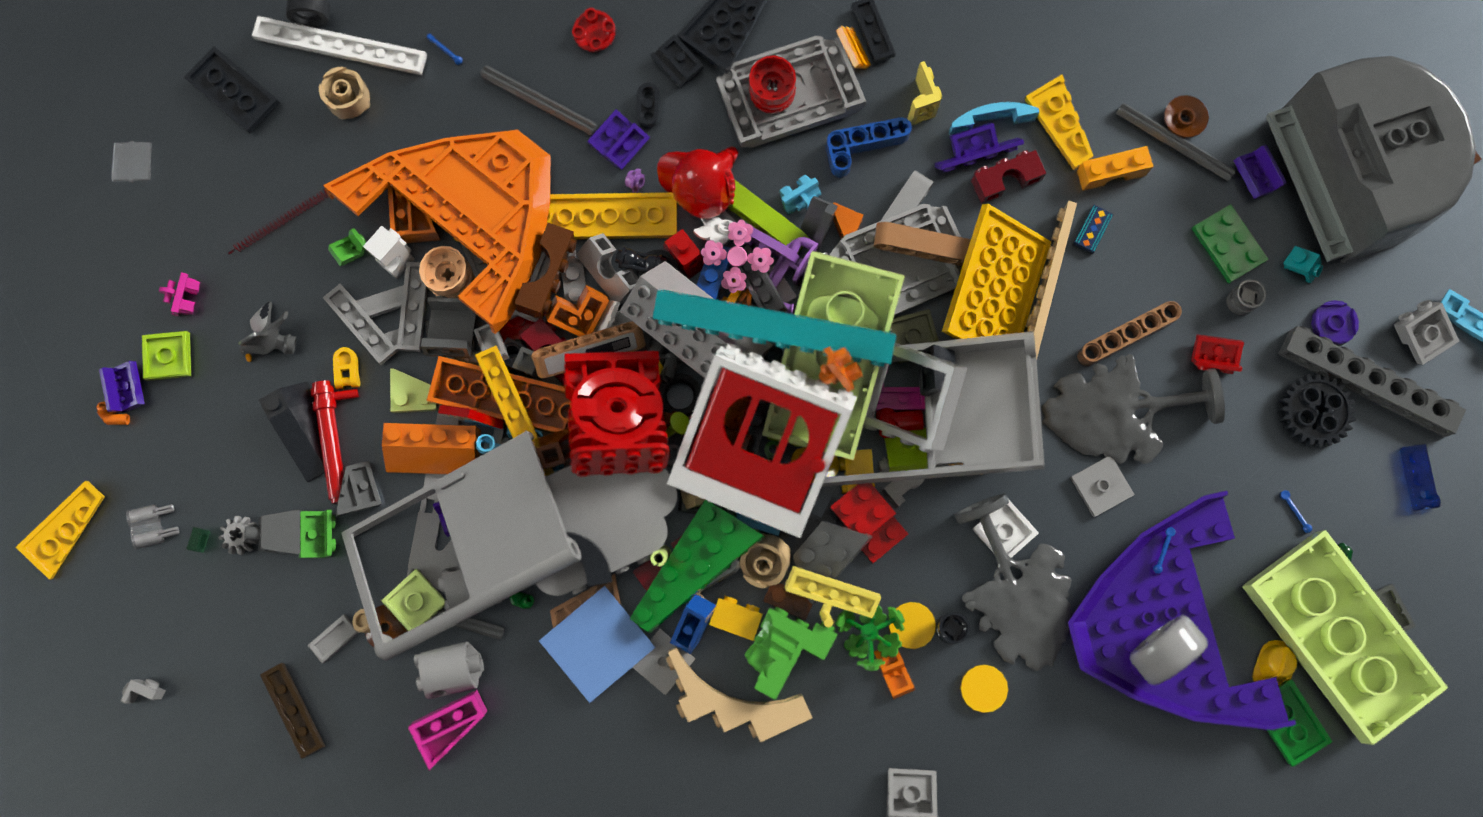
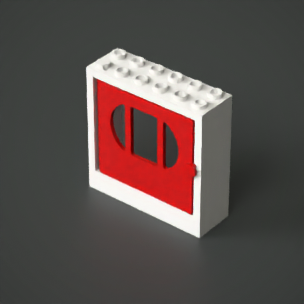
M731 343L727 345L722 344L714 355L667 484L800 538L857 397L853 396L851 391L847 392L844 388H839L838 390L831 387L830 384L822 383L820 379L816 381L808 378V375L802 371L794 370L793 372L788 370L780 362L772 361L771 363L763 360V357L757 353L750 352L748 354L743 352L737 345ZM720 366H722L720 375L718 377L717 383L715 385L714 391L712 393L711 399L709 401L708 407L706 409L705 415L703 417L702 423L697 433L689 458L687 460V463H684L690 445L692 443L693 437L695 435L696 429L698 427L699 421L701 419L703 410L705 408L706 402L708 400L709 394L711 392L712 386L714 384L715 378L717 376L718 370ZM751 396L752 400L736 442L732 444L724 429L725 414L736 400ZM760 399L791 411L790 418L772 461L741 448ZM839 414H841L836 429L827 448V451L825 453V456L822 459V454L831 435L837 417ZM798 416H801L807 425L809 433L807 448L796 460L781 464L780 460ZM815 472H816V473H817L816 478H815L814 483H813V485H812V488H811V490H810V492H809V495H808V497H807V500H806V502H805V505H804V507H803V510H800V508H801V506H802V503H803V501H804V498H805V496H806V494H807V491H808V489H809V486H810V484H811V481H812V479H813V476H814V474H815Z

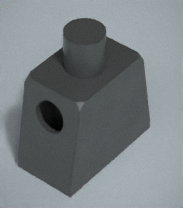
M300 510L260 516L259 526L245 527V541L258 540L259 551L298 556L300 554Z

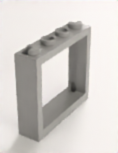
M895 343L894 356L946 374L928 438L874 418L889 365L885 363V367H879L863 427L874 431L877 429L882 430V435L895 438L897 436L901 438L900 442L907 445L917 444L920 446L919 449L924 452L932 453L933 450H944L967 368Z

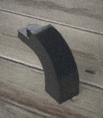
M566 531L567 537L576 542L581 552L580 561L585 569L587 585L611 583L610 565L601 548L584 535Z

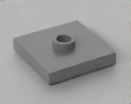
M1110 456L1070 477L1093 518L1135 495L1116 462Z
M659 629L650 640L655 648L635 664L633 668L664 695H667L676 684L675 679L679 678L675 669L671 671L666 657L669 656L668 650L676 646L670 643L671 637L662 629ZM678 648L685 662L690 667L696 658Z

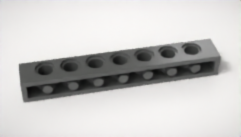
M1296 326L1288 332L1278 355L1316 374L1319 373L1322 377L1329 375L1330 381L1337 378L1338 385L1345 384V388L1443 437L1456 434L1467 410L1460 407L1458 402L1444 399L1438 396L1436 391L1424 389L1418 386L1414 380L1402 378L1396 375V372L1392 369L1382 368L1369 358H1361L1353 354L1354 352L1351 349L1339 347L1333 344L1331 339L1313 334L1309 328ZM1306 344L1312 347V353L1306 349ZM1327 354L1333 358V363L1328 361ZM1348 365L1353 367L1354 374L1348 370ZM1369 375L1374 378L1375 384L1370 382ZM1390 386L1395 388L1396 394L1391 392ZM1412 396H1413V397L1416 399V401H1417V404H1416V405L1412 402V399H1411ZM1433 407L1437 409L1438 415L1434 414Z

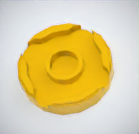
M908 602L898 606L896 610L902 613L905 620L902 623L904 631L897 630L894 623H892L888 627L890 634L897 633L899 641L902 642L901 646L904 648L917 649L924 647L931 641L935 633L936 623L933 614L926 606L920 603Z
M978 665L969 669L962 677L960 691L966 705L975 711L985 713L993 712L1002 706L1007 698L1008 685L1004 675L998 669L988 665Z

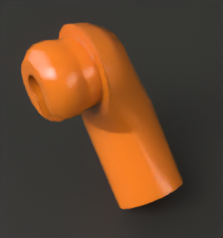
M104 401L97 404V414L105 424H129V414L108 412Z

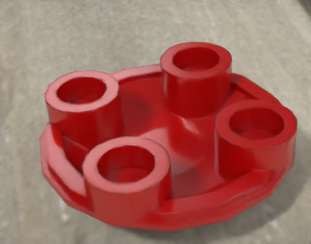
M588 8L576 19L572 34L576 43L582 49L589 52H598L606 49L613 42L615 24L607 13L595 10L594 8Z

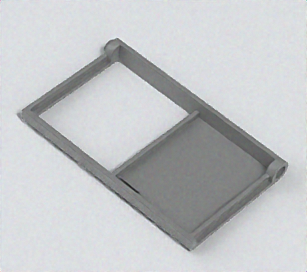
M1034 331L903 345L917 351H922L933 344L955 351L956 364L967 368L944 450H933L932 453L927 452L928 469L834 477L825 476L821 487L1045 469ZM892 355L891 362L909 361ZM940 391L925 397L926 438H928L941 394Z
M526 431L341 532L375 645L374 652L378 658H382L385 661L390 660L581 560V552L576 542L567 537L533 444L534 436L532 433ZM436 493L470 598L401 636L392 639L390 636L382 633L354 537Z

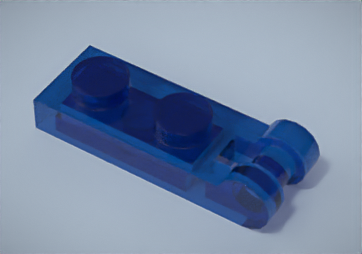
M1426 444L1399 448L1413 509L1417 511L1423 510L1425 507L1439 508L1441 500L1436 492ZM1425 491L1426 498H1423L1420 492Z

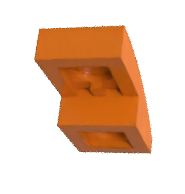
M899 650L896 657L893 658L889 656L884 658L881 655L882 652L874 651L876 659L885 661V664L879 667L893 699L915 691Z

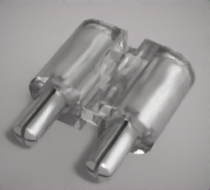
M156 504L126 511L128 526L131 530V541L135 550L164 543L165 537L179 534L177 526L163 530L160 523V515L175 511L172 504L159 508Z

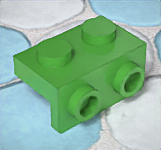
M332 510L300 511L299 558H329L332 556V552H335L336 541L335 538H332V529H335L336 519L335 515H332Z

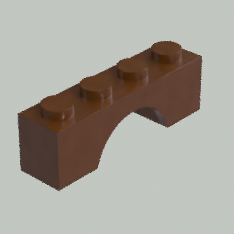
M547 223L540 240L541 251L550 260L549 269L539 280L522 284L514 303L516 311L543 320L545 313L548 314L552 307L551 297L553 293L556 294L561 283L559 280L560 275L566 272L569 264L567 260L569 253L573 254L576 248L577 241L574 237V231Z
M568 429L534 439L535 449L543 470L566 463L570 458Z

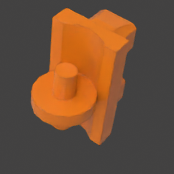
M830 346L823 351L828 360L827 365L824 364L820 367L819 379L821 382L834 385L839 380L847 392L853 390V381L863 376L860 366L857 362L846 367L844 366L852 362L851 356L845 347L835 352Z

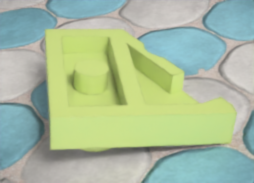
M390 369L391 412L438 411V404L427 401L431 385L396 369Z

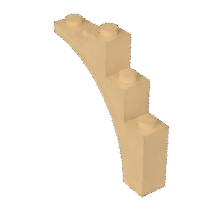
M677 647L668 650L667 663L671 671L675 669L679 676L675 680L680 692H686L685 695L679 697L680 704L676 706L681 718L686 717L688 722L715 710L716 713L712 717L717 728L722 727L724 732L751 720L752 723L748 725L753 738L758 736L760 742L812 719L801 693L786 699L767 702L746 701L731 697L712 688L699 678L685 662Z

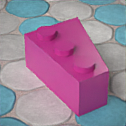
M477 690L413 721L408 728L429 770L486 714L487 709Z

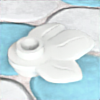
M717 216L711 219H701L704 226L693 231L700 239L726 244L730 240L728 238L730 233L728 226L732 221L722 220Z

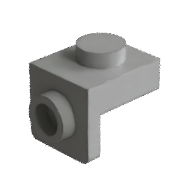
M141 679L130 680L122 690L123 697L121 702L124 704L134 703L138 694L151 700L162 699L166 690L159 688V683L150 679H145V681Z

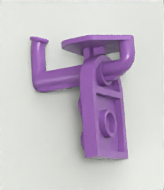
M754 227L751 241L744 243L750 246L754 244L760 249L769 248L771 256L773 255L778 258L769 275L776 290L789 268L796 271L793 283L795 285L799 283L801 275L808 266L811 251L816 252L819 245L809 238L799 237L786 246ZM801 246L809 250L804 258L797 254ZM784 302L788 309L786 313L793 314L795 304Z

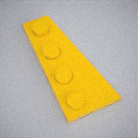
M1062 74L1028 94L1024 100L1028 105L1039 108L1038 120L1069 165L1075 170L1083 161L1091 160L1094 155L1086 134L1080 126L1078 113L1074 110L1071 102L1072 98L1066 89L1065 79Z

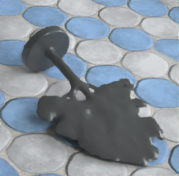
M1121 355L1115 361L1117 365L1109 373L1106 366L1096 363L1092 367L1096 375L1092 377L1091 382L1086 383L1081 373H1074L1060 378L1056 385H1054V388L1059 389L1062 394L1057 398L1048 399L1042 406V411L1045 415V420L1042 423L1053 430L1057 436L1061 437L1064 443L1069 444L1071 448L1080 451L1083 455L1090 454L1097 457L1100 454H1104L1105 457L1110 456L1115 462L1123 464L1129 452L1135 450L1134 460L1147 464L1152 462L1163 448V441L1152 430L1153 415L1157 411L1167 407L1204 402L1210 421L1214 424L1223 423L1225 418L1224 395L1216 369H1206L1202 377L1203 391L1153 397L1145 390H1140V380L1137 375L1136 360L1133 355ZM1138 396H1144L1145 399L1139 400ZM1149 408L1145 417L1141 419L1136 417L1135 411L1137 409Z
M1006 493L974 503L954 514L958 523H966L979 518L998 563L994 580L986 582L971 592H966L962 596V601L966 603L965 607L972 612L974 609H977L985 614V616L980 618L979 630L986 632L991 627L1001 632V635L994 641V647L1004 661L1014 665L1015 659L1020 655L1025 660L1028 668L1038 671L1045 665L1054 666L1057 653L1060 651L1062 643L1066 641V635L1069 632L1068 622L1072 617L1071 604L1067 601L1072 580L1067 575H1059L1055 572L1056 568H1064L1065 555L1061 550L1051 545H1038L1031 558L1015 561L1006 553L989 515L1009 503ZM1011 566L1023 572V576L1020 579L1013 577L1010 570ZM1001 573H1002L1003 576H1004V579H1003V580L1000 579V574H1001Z

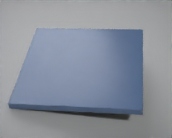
M606 586L602 587L539 640L589 703L655 648L639 626L630 620V615Z

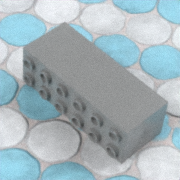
M666 261L640 276L620 310L621 313L705 379L714 355L722 344L727 345L731 343L741 348V351L748 354L750 352L757 353L763 359L773 345L769 341L766 344L752 342L751 337L743 336V340L729 338V333L719 332V335L705 333V329L696 327L695 331L682 329V324L672 323V326L658 324V320L652 318L657 290L659 289L713 299ZM720 366V368H719V370H718L717 376H716L715 381H714V384H713L714 386H715L716 383H717V380H718V377H719V375H720L722 366Z

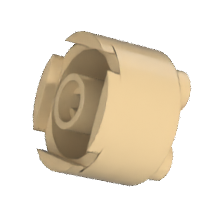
M336 67L325 73L321 85H319V94L334 115L340 119H350L359 116L369 108L370 93L357 72L346 67Z
M762 534L765 537L760 542L755 543L748 549V552L741 556L740 569H742L746 581L758 588H767L768 586H775L780 583L791 563V549L779 537Z

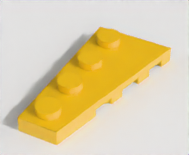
M84 481L16 548L49 580L53 579L105 496L89 481Z

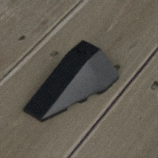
M308 382L279 388L260 398L259 402L307 482H310L325 472L316 412L313 411L312 405L314 397H311V388Z

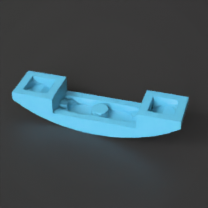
M999 102L983 105L957 118L951 124L949 135L972 129L976 122L1012 116L1014 124L1035 121L1039 114V108L1016 102Z
M1449 289L1441 303H1443L1450 321L1472 337L1483 342V313L1468 305L1470 300Z

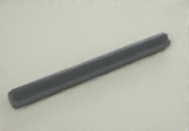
M484 66L481 70L482 78L583 132L593 135L596 131V123L495 69Z
M1122 103L1117 110V115L1223 179L1229 181L1233 177L1235 169L1184 138L1175 135L1169 129L1126 103Z

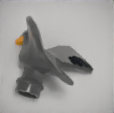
M270 301L264 304L250 319L253 333L238 342L241 345L240 352L248 362L252 361L251 353L267 355L274 349H279L284 354H294L297 337L291 336V334L286 336L279 334L280 325L288 317V312L285 311L276 321L271 323L272 303Z

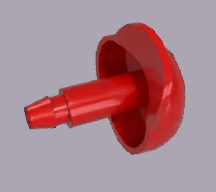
M730 146L719 153L704 149H696L690 152H668L660 158L657 165L659 183L666 191L673 192L677 203L692 216L701 219L714 218L734 204L733 199L736 187L731 169L739 152L734 146Z

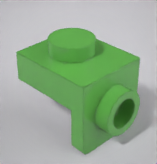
M355 228L349 231L347 237L329 244L328 250L341 267L364 256L365 248L363 246L366 240L362 234H358Z

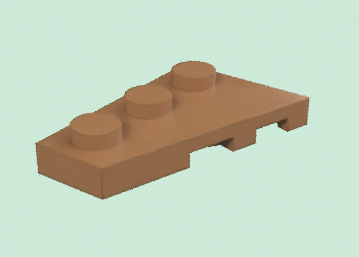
M616 574L612 575L611 583L594 585L576 597L550 610L553 628L604 586L621 605Z

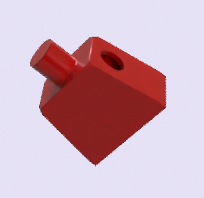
M683 229L664 242L663 249L674 257L685 277L691 279L702 271L704 265L703 256Z

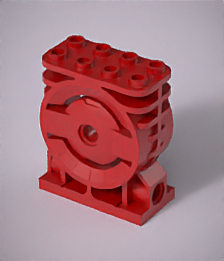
M659 351L564 354L563 386L565 388V397L571 401L568 410V430L572 473L579 477H587L589 475L611 476L622 473L634 475L643 472L657 474L667 467L669 446H667L668 437L666 434V423L664 422L663 402L659 393L661 381Z

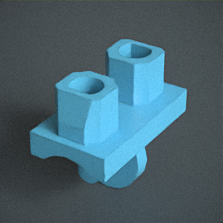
M803 175L797 180L798 188L792 190L789 186L779 190L784 210L788 215L795 210L800 211L803 208L807 210L812 197L821 195L818 186L819 182L816 178L810 179L807 175Z

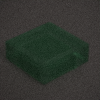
M193 527L186 549L203 553L210 531Z

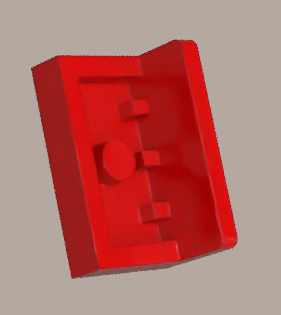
M1197 334L1191 361L1200 370L1216 368L1220 369V372L1234 374V371L1242 372V366L1239 364L1244 342L1242 340Z

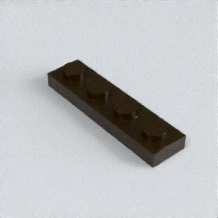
M280 663L260 674L301 759L324 748L325 744L285 664Z

